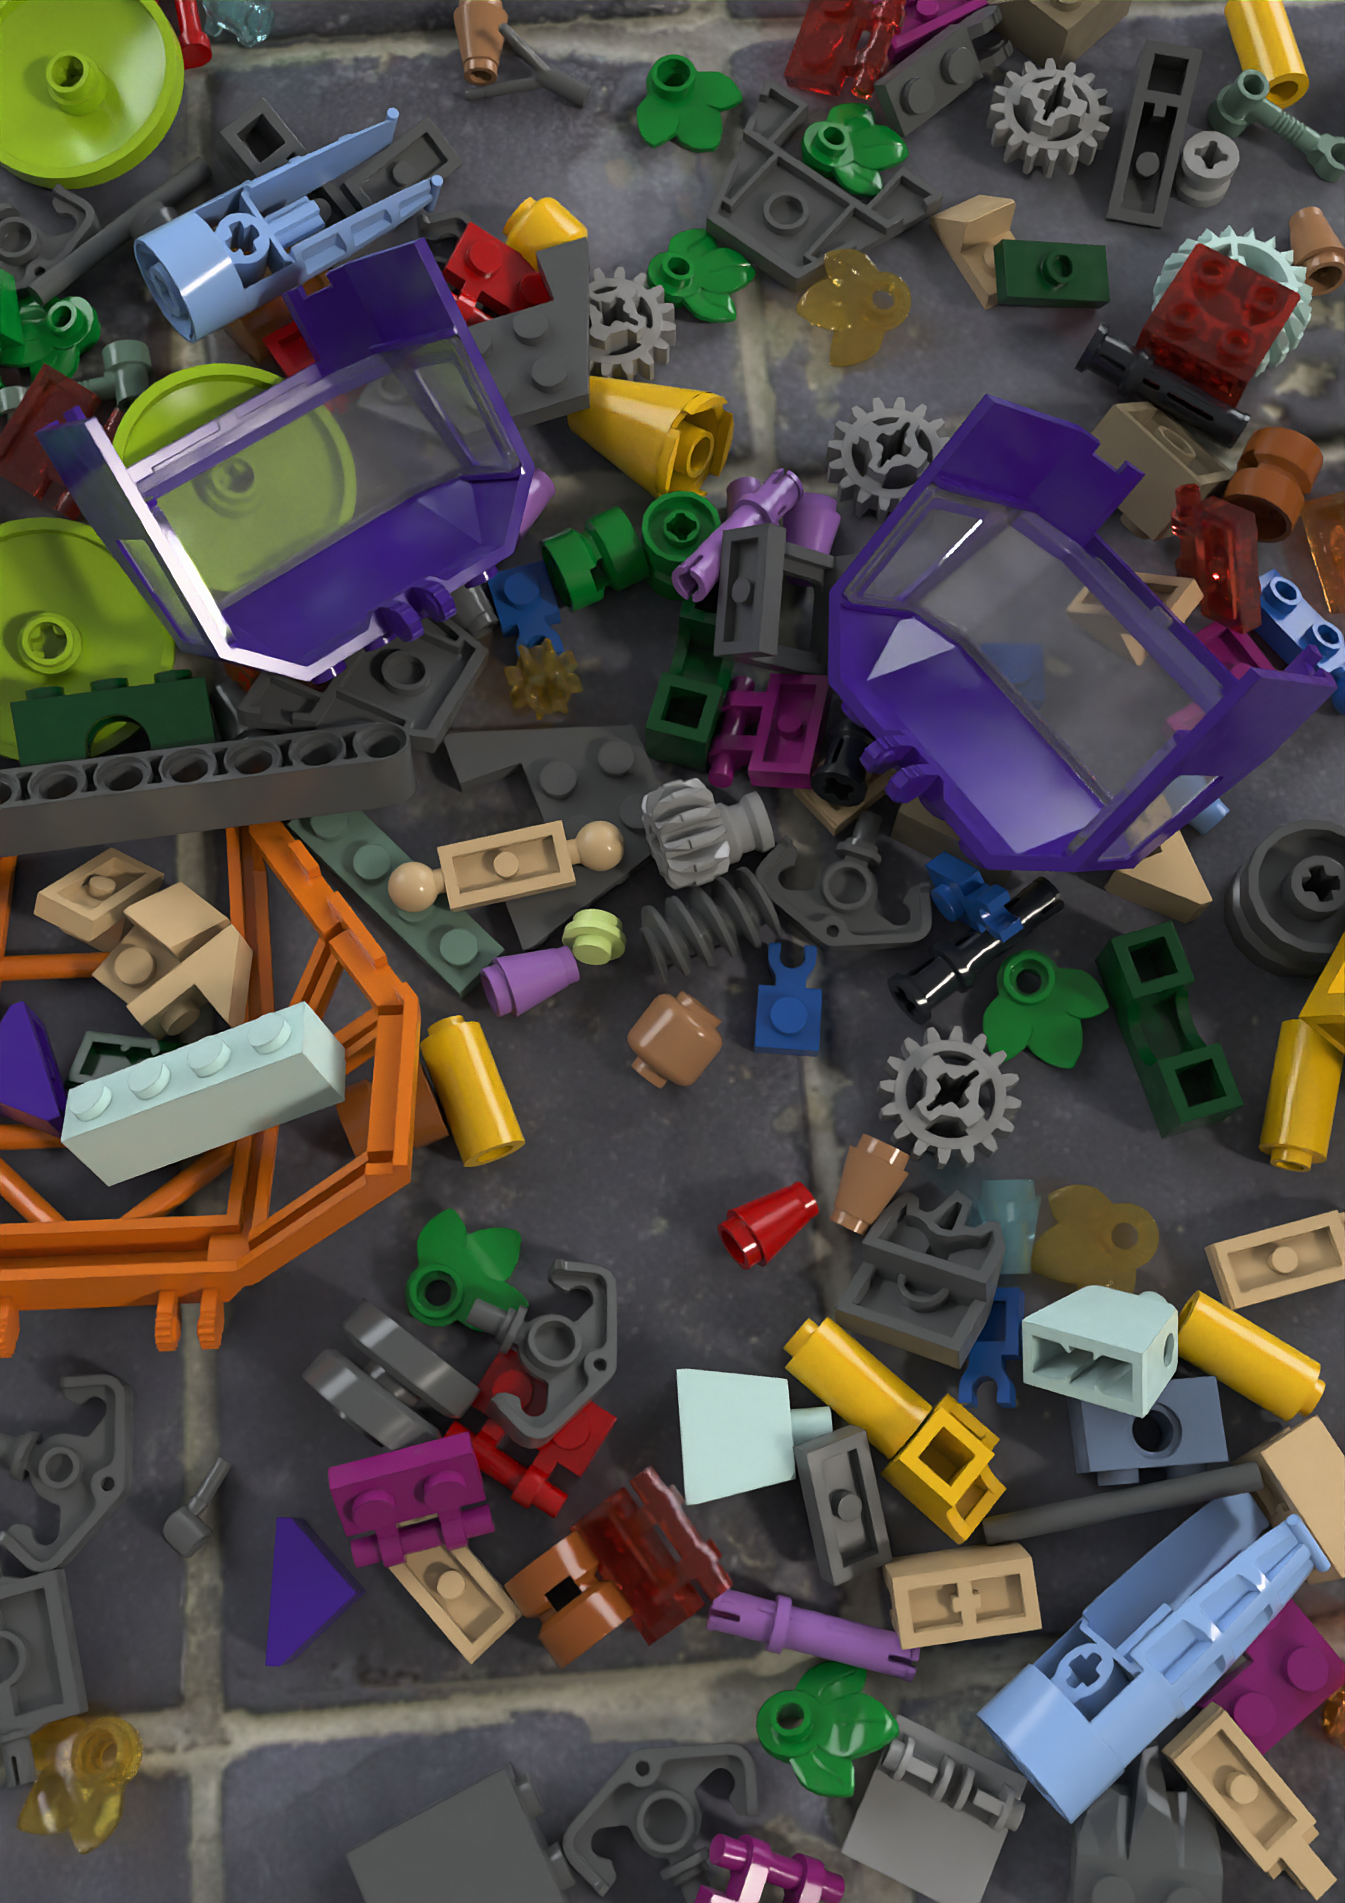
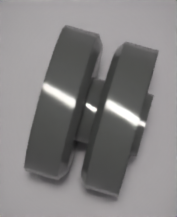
M1302 819L1280 826L1258 844L1249 855V858L1234 873L1224 895V921L1234 945L1255 966L1279 977L1307 979L1322 974L1345 931L1344 826L1329 820Z
M364 1297L341 1326L345 1337L370 1358L367 1363L362 1367L341 1350L323 1347L301 1375L307 1383L334 1405L332 1410L344 1421L380 1448L386 1446L391 1451L442 1438L439 1428L415 1409V1406L421 1399L445 1417L461 1419L482 1391Z

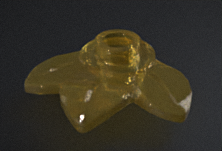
M838 249L827 252L824 256L825 270L829 279L821 280L811 286L797 304L796 312L812 325L834 332L829 351L830 365L834 367H848L867 361L876 355L882 344L885 332L896 329L905 321L911 308V293L907 284L899 276L890 272H879L867 255L853 249ZM881 291L888 293L893 299V306L889 309H879L873 303V295Z
M1075 1184L1065 1186L1048 1194L1050 1208L1059 1224L1048 1229L1037 1240L1030 1253L1028 1266L1040 1275L1052 1280L1066 1283L1077 1282V1291L1086 1286L1099 1285L1133 1294L1136 1283V1268L1149 1262L1158 1248L1159 1230L1153 1217L1145 1209L1135 1204H1113L1097 1188L1088 1185ZM1121 1223L1133 1225L1138 1232V1241L1130 1249H1120L1113 1243V1229Z
M73 1715L52 1721L36 1734L30 1735L35 1768L42 1773L39 1775L38 1780L35 1781L17 1821V1828L23 1832L47 1836L70 1829L76 1849L80 1854L85 1855L103 1844L118 1826L124 1812L125 1786L133 1779L139 1769L143 1755V1745L137 1729L126 1720L117 1717H103L89 1724L82 1718ZM116 1743L118 1747L116 1759L111 1767L104 1769L102 1754L110 1744Z

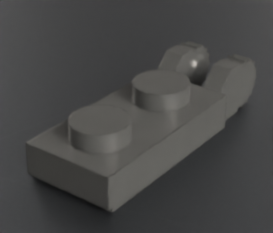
M994 4L983 7L959 24L949 25L873 83L890 129L897 132L900 137H906L983 78V72L998 67L1005 59L1012 55L1014 51L1009 38L1006 39V37L991 41L977 52L974 51L971 42L972 39L988 33L1001 22L1003 18L998 5Z

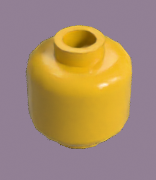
M532 197L527 198L513 212L502 230V234L507 237L505 244L519 252L538 272L536 251L583 237L587 239L588 237L585 225L552 197H544L538 201H535Z

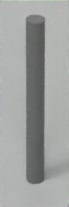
M201 157L194 159L29 284L27 291L33 300L40 306H44L131 239L128 233L129 225L133 217L144 206L158 201L165 207H173L213 176L207 162Z
M1254 1461L984 1517L982 1524L987 1544L990 1546L1263 1490L1264 1487L1257 1462Z

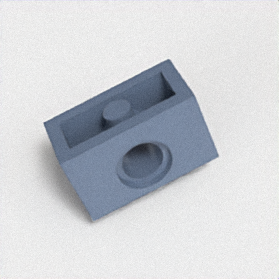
M1216 1376L1170 1379L1146 1414L1157 1422L1161 1432L1159 1445L1152 1452L1142 1449L1133 1438L1132 1425L1137 1416L1067 1396L1076 1473H1097L1098 1486L1140 1483L1138 1469L1165 1467L1167 1480L1208 1471L1207 1464L1229 1461Z

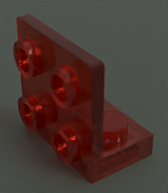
M1199 243L1195 245L1142 327L1135 347L1139 350L1145 346L1152 349V353L1156 355L1154 362L1237 409L1255 372L1295 310L1301 297L1299 293Z

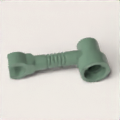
M1254 69L1243 71L1235 82L1225 86L1209 105L1207 111L1208 121L1216 132L1227 135L1229 138L1238 137L1256 121L1307 155L1308 163L1314 166L1316 173L1323 180L1336 182L1344 174L1345 166L1341 163L1345 164V138L1333 137L1328 133L1319 134L1309 126H1305L1303 122L1300 123V120H1295L1294 116L1291 117V114H1286L1285 110L1282 111V108L1265 98L1269 92V82L1260 71Z
M129 339L108 344L102 350L105 369L104 376L92 378L88 381L83 380V382H72V384H62L60 387L57 385L42 389L36 386H10L0 389V413L7 414L9 426H22L32 423L35 419L45 417L47 412L112 399L117 400L118 408L121 411L127 412L132 403L150 387L149 377L153 373L149 348L141 341Z

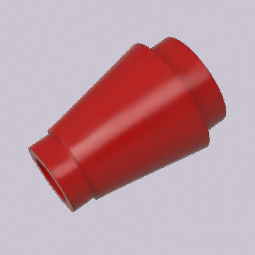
M796 1181L788 1187H783L728 1210L727 1219L717 1226V1230L727 1252L741 1268L748 1270L756 1264L765 1267L809 1223L810 1219L819 1214V1209L810 1191L801 1182Z

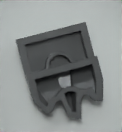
M906 1190L881 1212L862 1242L863 1263L834 1307L835 1322L841 1328L961 1369L991 1312L1006 1250L1001 1223L988 1221L975 1228L970 1227L973 1201L959 1190L951 1194L935 1210L929 1212L919 1210V1198Z
M1154 1739L1128 1764L1124 1782L1116 1780L1072 1824L1068 1822L1066 1845L1071 1848L1067 1903H1222V1855L1214 1816L1183 1777L1177 1788L1167 1787L1164 1781L1158 1745Z

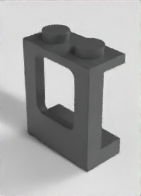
M771 523L723 530L713 656L784 674L828 675L829 590L859 553L834 557L786 542V528ZM783 574L808 581L814 589L811 642L808 651L778 644ZM869 578L863 586H868Z

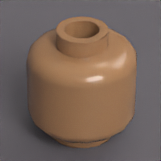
M683 990L676 997L666 993L659 994L631 1028L627 1036L629 1047L638 1056L631 1066L646 1080L660 1089L663 1088L668 1080L679 1086H691L723 1045L722 1036L716 1029L722 1020Z

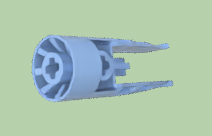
M389 108L385 121L357 133L339 137L336 142L301 157L298 155L289 159L287 164L252 181L246 180L235 188L135 239L133 247L141 274L164 316L186 341L194 344L275 300L282 293L301 284L303 285L307 280L337 263H342L377 238L388 234L422 208L426 212L434 211L443 184V179L440 175H434L401 190L324 229L325 223L319 215L320 209L314 200L310 201L305 196L390 146L399 116L398 110L396 108ZM217 226L216 231L213 232L212 228ZM292 246L290 253L287 254L285 249ZM238 248L235 252H232L230 249ZM246 251H249L251 254H250V255H244L243 253H245ZM267 265L272 275L262 280Z
M1250 1492L1210 1501L1103 1591L1082 1612V1618L1033 1665L1028 1664L976 1714L1002 1750L1067 1822L1072 1824L1125 1772L1124 1768L1175 1718L1179 1719L1217 1682L1282 1610L1314 1567L1319 1572L1329 1570L1330 1562L1297 1514L1288 1516L1285 1521L1258 1539L1263 1530L1269 1526V1521Z

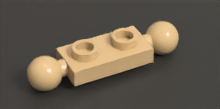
M562 820L445 845L437 847L441 868L432 870L420 862L404 863L392 872L388 881V893L392 902L398 908L412 913L426 910L435 902L439 894L447 893L450 909L454 913L576 885L572 865L582 863L585 867L594 871L609 870L615 867L622 859L625 852V840L621 831L607 821L590 822L581 828L576 838L566 840Z

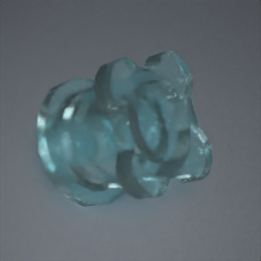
M202 0V6L206 9L207 19L204 27L205 32L213 37L219 36L222 29L236 35L241 45L252 47L258 41H264L273 28L275 14L271 8L270 0Z

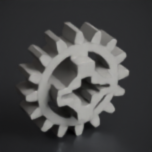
M1047 58L1044 69L1037 70L1031 61H1027L1024 63L1021 76L1009 70L1005 75L1003 86H996L994 89L987 119V128L993 130L991 145L992 147L1006 146L1003 161L1006 163H1010L1017 158L1023 160L1022 173L1029 174L1036 165L1043 168L1045 178H1051L1054 168L1057 166H1061L1068 175H1072L1075 172L1078 160L1089 166L1093 162L1096 149L1102 150L1110 128L1108 126L1113 113L1111 107L1105 106L1108 96L1107 89L1092 90L1095 75L1092 72L1081 78L1074 75L1076 63L1070 62L1064 71L1057 70L1053 58Z
M617 267L613 278H605L600 268L594 269V282L589 283L590 376L634 381V376L640 373L645 379L651 381L655 378L654 362L667 365L670 361L669 347L676 344L673 303H664V288L661 285L647 290V276L642 272L633 281L625 279L624 267ZM647 319H648V321H649V323H650L652 329H650V328L647 327Z
M879 397L873 398L870 413L866 414L863 409L854 406L851 408L849 423L843 421L836 423L834 438L832 441H829L826 461L830 462L827 480L828 483H839L837 500L840 503L851 498L856 500L854 515L860 517L870 508L876 510L877 523L883 524L887 519L888 512H892L949 441L950 437L941 438L945 425L942 418L929 423L924 420L927 406L924 404L919 405L913 412L905 410L903 397H898L894 407L885 409ZM857 469L863 472L864 477L859 474ZM932 505L926 507L921 513L925 516L929 514Z
M954 1026L947 1040H941L936 1029L930 1027L927 1028L924 1034V1046L920 1047L916 1041L909 1037L903 1041L900 1049L903 1057L906 1059L905 1061L892 1056L887 1060L884 1069L895 1080L880 1081L877 1087V1095L891 1099L892 1103L881 1108L878 1114L880 1121L896 1120L898 1127L890 1140L893 1144L903 1142L907 1138L911 1140L914 1146L911 1150L910 1159L916 1162L923 1156L925 1151L934 1153L936 1169L942 1170L947 1164L950 1155L957 1156L963 1169L968 1168L974 1162L975 1148L988 1158L996 1152L998 1146L991 1134L1007 1139L1015 1128L1003 1115L1016 1114L1021 1108V1100L1006 1095V1092L1018 1083L1019 1077L1018 1074L1013 1073L1001 1074L999 1067L1007 1057L1004 1050L996 1052L991 1056L983 1052L987 1036L981 1033L974 1039L972 1044L963 1042L961 1026ZM942 1058L957 1059L968 1065L946 1064ZM910 1075L915 1078L913 1083L920 1091L919 1102L911 1110H909L906 1100V1085ZM965 1084H968L957 1104L949 1102L944 1106L938 1105L932 1111H929L940 1090L948 1093L953 1089L957 1091ZM986 1085L991 1101L987 1120L983 1117L985 1114L984 1110L978 1104L979 1092ZM931 1128L951 1130L957 1138L940 1137L928 1132V1130Z

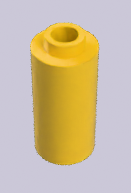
M1229 0L1225 6L1224 15L1242 71L1247 69L1260 71L1269 82V92L1265 98L1282 109L1293 105L1307 92L1309 78L1283 1Z
M457 1015L432 1024L427 1029L429 1036L420 1043L419 1047L463 1165L465 1167L484 1165L503 1158L523 1147L526 1143L480 1023L475 1021L465 1022L463 1016Z
M1291 1019L1281 1023L1259 1142V1149L1271 1156V1165L1294 1172H1308L1311 1169V1164L1323 1163L1327 1159L1345 1055L1301 1019Z
M1197 1290L1189 1298L1178 1314L1179 1357L1208 1375L1216 1376V1380L1285 1422L1291 1420L1297 1413L1307 1417L1314 1410L1322 1397L1326 1385L1324 1381L1318 1378L1321 1370L1320 1363L1200 1290Z
M829 1316L820 1326L808 1318L783 1348L793 1357L785 1369L849 1425L853 1424L866 1430L868 1442L889 1460L912 1436L933 1408Z

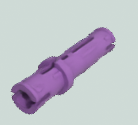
M777 469L771 473L756 491L743 495L733 505L731 516L690 557L672 572L671 579L676 591L688 600L691 594L699 587L692 595L693 602L702 601L719 581L723 530L764 523L779 526V523H777L779 519L803 497V485L799 478L791 471H788L784 476V469Z
M718 1584L714 1587L711 1598L713 1603L709 1606L706 1630H716L766 1643V1651L780 1654L782 1648L895 1676L910 1683L914 1678L916 1666H912V1660L918 1662L920 1647L902 1650L899 1638L894 1631L792 1605V1598L778 1594L775 1601L726 1589Z

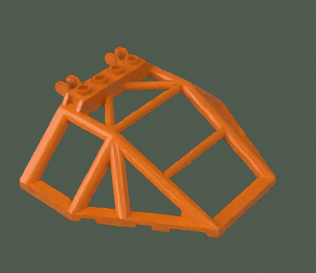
M281 821L226 828L231 923L253 950L244 1023L275 1012L267 876L268 864L319 934L318 941L289 1006L305 1001L322 1021L344 969L371 1003L372 1009L333 1034L346 1049V1075L375 1055L367 1151L269 1217L280 1126L277 1125L207 1151L119 1219L67 1221L0 1157V1195L29 1222L0 1224V1358H10L14 1354L20 1332L19 1311L157 1305L154 1336L158 1352L176 1351L181 1336V1304L201 1303L200 1317L197 1322V1336L200 1347H202V1350L219 1349L224 1329V1302H229L244 1286L258 1283L411 1182L421 1011L418 996L406 981L403 983L388 965L385 952L339 891L334 892L322 877L318 863L299 839L295 840ZM18 855L0 857V990L2 981L94 978L92 973L111 952L5 956ZM25 1124L0 1125V1151L67 1148L60 1138ZM233 1165L226 1215L165 1217Z

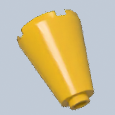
M590 376V408L567 415L568 426L572 432L656 499L663 494L674 491L694 492L705 498L708 492L699 488L709 473L719 477L725 466L732 444L734 428L733 414L723 409V404L728 403L727 400L715 393L599 376Z

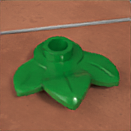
M677 54L666 55L654 63L647 75V96L637 108L638 130L643 141L651 148H657L675 137L681 146L692 152H713L719 147L723 136L720 112L736 107L742 102L743 97L737 85L725 74L718 71L698 72L688 58Z
M851 102L833 107L826 121L814 122L807 127L801 140L802 160L805 165L825 178L835 177L843 189L854 195L866 198H874L883 189L882 177L879 172L900 165L909 156L908 147L897 132L884 125H875L874 109L863 103Z
M702 228L685 230L673 236L667 252L654 256L649 262L646 271L649 290L659 285L664 288V303H673L674 308L685 306L696 318L711 323H728L736 320V308L729 295L747 287L756 275L754 266L746 257L729 248L717 249L716 238L706 232V229Z
M28 295L18 302L24 345L2 350L3 355L0 357V367H30L32 386L39 387L40 389L57 385L60 387L77 371L80 355L91 350L99 340L101 326L98 321L97 312L88 301L78 296H70L61 300L55 296L44 306H40Z
M1023 950L1016 952L1006 958L1001 964L996 979L999 995L990 1003L983 1015V1033L987 1036L986 1046L991 1055L1004 1050L1007 1057L1003 1063L1013 1059L1028 1047L1034 1056L1046 1064L1056 1068L1071 1070L1077 1063L1083 1045V1030L1080 1020L1098 1016L1109 1008L1104 991L1097 980L1083 970L1058 968L1050 957L1039 951ZM1025 973L1033 974L1040 980L1041 987L1034 993H1024L1016 985L1017 978Z
M453 1208L446 1209L436 1215L424 1226L417 1240L419 1266L411 1273L405 1286V1302L410 1313L419 1322L430 1327H446L459 1321L475 1331L484 1332L465 1323L476 1298H480L507 1312L510 1307L518 1310L520 1305L529 1308L526 1298L516 1288L506 1283L512 1276L519 1260L521 1234L514 1229L497 1227L482 1229L468 1234L462 1219ZM438 1282L446 1283L451 1288V1297L442 1306L431 1305L427 1299L429 1288Z
M832 1660L822 1662L807 1670L794 1690L781 1691L768 1698L758 1712L756 1730L763 1749L773 1758L783 1763L791 1764L800 1785L818 1796L830 1798L852 1797L855 1788L852 1760L878 1751L899 1736L898 1723L890 1711L875 1698L862 1693L866 1683L867 1669ZM797 1717L803 1719L802 1724L795 1729H785L779 1725L780 1722L787 1718Z

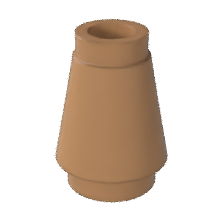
M459 0V7L454 11L453 19L464 69V78L470 84L477 86L493 84L497 80V70L504 37L499 32V25L501 23H508V15L503 9L501 0Z
M1317 207L1303 208L1297 211L1289 220L1290 248L1294 250V261L1291 266L1306 267V280L1304 284L1313 287L1312 296H1321L1336 290L1344 283L1345 248L1324 217L1321 209Z
M863 1133L856 1147L849 1146L833 1206L835 1208L829 1220L865 1237L870 1225L874 1224L908 1177L909 1173L904 1171L910 1155Z

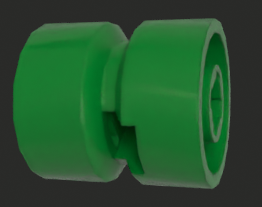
M674 491L663 494L653 501L643 515L641 529L642 547L649 567V577L646 581L657 594L669 600L684 601L685 599L673 586L672 572L690 557L721 525L717 509L708 499L694 492Z
M618 506L588 518L584 524V531L580 533L569 527L539 542L540 552L549 577L562 602L571 613L602 600L605 588L608 586L619 592L649 577V567L640 540L628 517Z

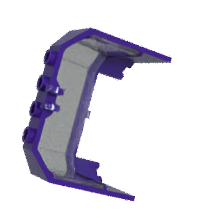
M424 237L351 260L326 273V276L331 285L308 296L302 284L282 293L281 296L316 362L128 467L124 466L97 417L86 418L79 405L63 413L67 421L66 423L59 424L58 420H55L35 432L36 437L80 511L169 632L181 652L284 678L307 682L311 680L313 684H320L343 672L347 667L344 659L362 648L365 652L376 650L388 644L397 636L403 642H412L424 634L425 630L421 619L430 616L434 621L443 622L457 614V609L450 593L462 585L468 589L490 580L498 573L496 564L514 553L535 464Z
M989 394L984 395L829 590L828 684L844 701L841 704V708L846 716L858 726L868 729L876 739L865 748L862 756L859 758L861 760L860 763L871 773L883 774L891 768L898 771L889 778L890 780L884 788L887 795L896 803H908L918 797L928 812L936 818L946 821L959 836L958 845L961 851L977 866L987 870L1055 872L1134 869L1152 851L1267 760L1338 689V686L1332 675L1322 667L1315 672L1313 667L1323 657L1317 646L1311 644L1284 671L1251 667L1238 680L1096 533L1146 474L1127 460L1117 470L1094 452L1101 444L1096 437L1081 426Z

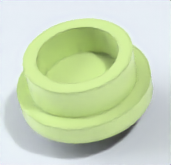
M585 909L577 912L573 916L572 922L565 926L562 942L564 946L567 945L574 957L579 961L590 965H602L623 955L626 946V936L622 932V922L615 915L603 910Z

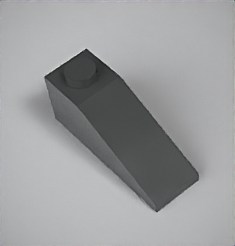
M1146 39L1137 57L1125 111L1106 220L1162 229L1203 49Z
M263 96L219 132L213 149L215 156L239 184L246 180L252 181L287 164L289 159L298 155L302 157L309 154ZM332 181L305 195L310 201L314 200L320 209L319 215L325 223L324 229L357 213ZM379 238L355 252L342 263H337L328 268V270L330 271L351 260L358 259L377 243Z

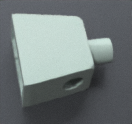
M1099 1285L1086 1286L1022 1320L1023 1383L1143 1418L1176 1372L1178 1364V1311L1161 1295L1152 1291L1134 1295Z
M676 1369L686 1506L698 1505L796 1479L793 1447L833 1431L829 1406L790 1409L787 1379L695 1369Z

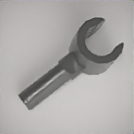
M219 1457L214 1462L194 1497L190 1498L187 1505L177 1509L164 1524L165 1539L184 1558L192 1557L213 1533L199 1516L206 1510L232 1467L230 1463Z

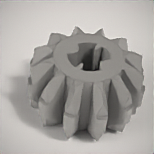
M698 778L685 781L679 779L663 784L662 787H658L657 790L649 792L648 795L643 797L641 805L643 815L641 819L646 830L645 838L649 843L652 858L657 863L659 874L665 878L668 885L674 890L685 887L693 888L714 881L715 877L728 872L731 848L726 838L727 829L721 819V809L716 807L712 792Z

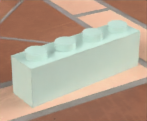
M303 1001L69 1089L61 1142L107 1186H111L345 1101L346 1049L310 1006Z

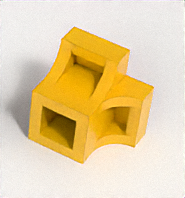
M948 1393L939 1400L912 1436L880 1473L883 1478L958 1545L968 1539L1007 1489L995 1477L988 1465L995 1455L992 1449L1000 1439Z

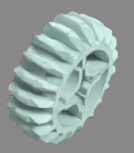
M1230 225L1221 232L1220 237L1206 229L1198 237L1197 241L1187 238L1184 244L1179 247L1178 252L1172 253L1170 258H1167L1162 268L1161 276H1158L1153 289L1154 303L1151 319L1159 322L1157 326V339L1171 340L1169 345L1170 356L1185 353L1188 356V370L1198 365V363L1207 366L1210 379L1218 374L1220 369L1226 370L1234 382L1243 374L1244 369L1256 378L1261 372L1265 371L1267 365L1276 368L1278 364L1284 361L1287 353H1291L1292 349H1296L1303 336L1302 331L1305 330L1311 318L1310 312L1312 307L1309 304L1312 300L1311 293L1313 287L1304 284L1306 280V267L1291 266L1294 261V250L1279 253L1275 250V236L1264 243L1255 239L1253 228L1244 237L1236 236ZM1260 322H1269L1263 326L1258 327Z

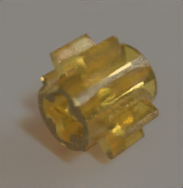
M545 638L542 646H534L528 649L523 645L518 646L520 657L517 660L516 666L504 667L507 683L514 687L509 695L515 709L521 708L528 703L534 710L537 720H542L545 714L561 711L564 714L568 713L567 703L571 693L583 691L579 676L572 673L578 666L573 652L569 650L558 656L554 651L551 640Z

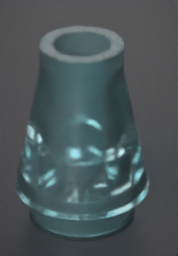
M1035 1179L981 1180L982 1196L975 1197L981 1223L983 1224L988 1221L1000 1222L1006 1250L1000 1274L1031 1273V1256L1042 1196H1035Z

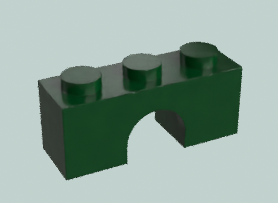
M719 581L702 601L693 602L692 595L699 587L691 594L688 600L684 599L679 615V631L671 666L668 673L662 671L645 726L646 753L648 757L704 772L708 764L707 755L712 738L716 736L721 719L722 706L726 694L729 692L737 666L736 661L713 656Z
M179 669L154 674L155 683L129 687L128 678H109L91 682V692L65 695L64 687L61 686L25 691V701L10 702L20 766L26 767L90 759L91 747L96 735L104 727L117 722L132 723L142 728L148 734L151 751L217 743L205 677L192 678L191 670Z
M1172 920L1110 938L1095 959V963L1161 1138L1165 1139L1225 1120L1242 1107L1244 1103L1220 1042L1207 1046L1195 1028L1188 1002V991L1195 982V978Z

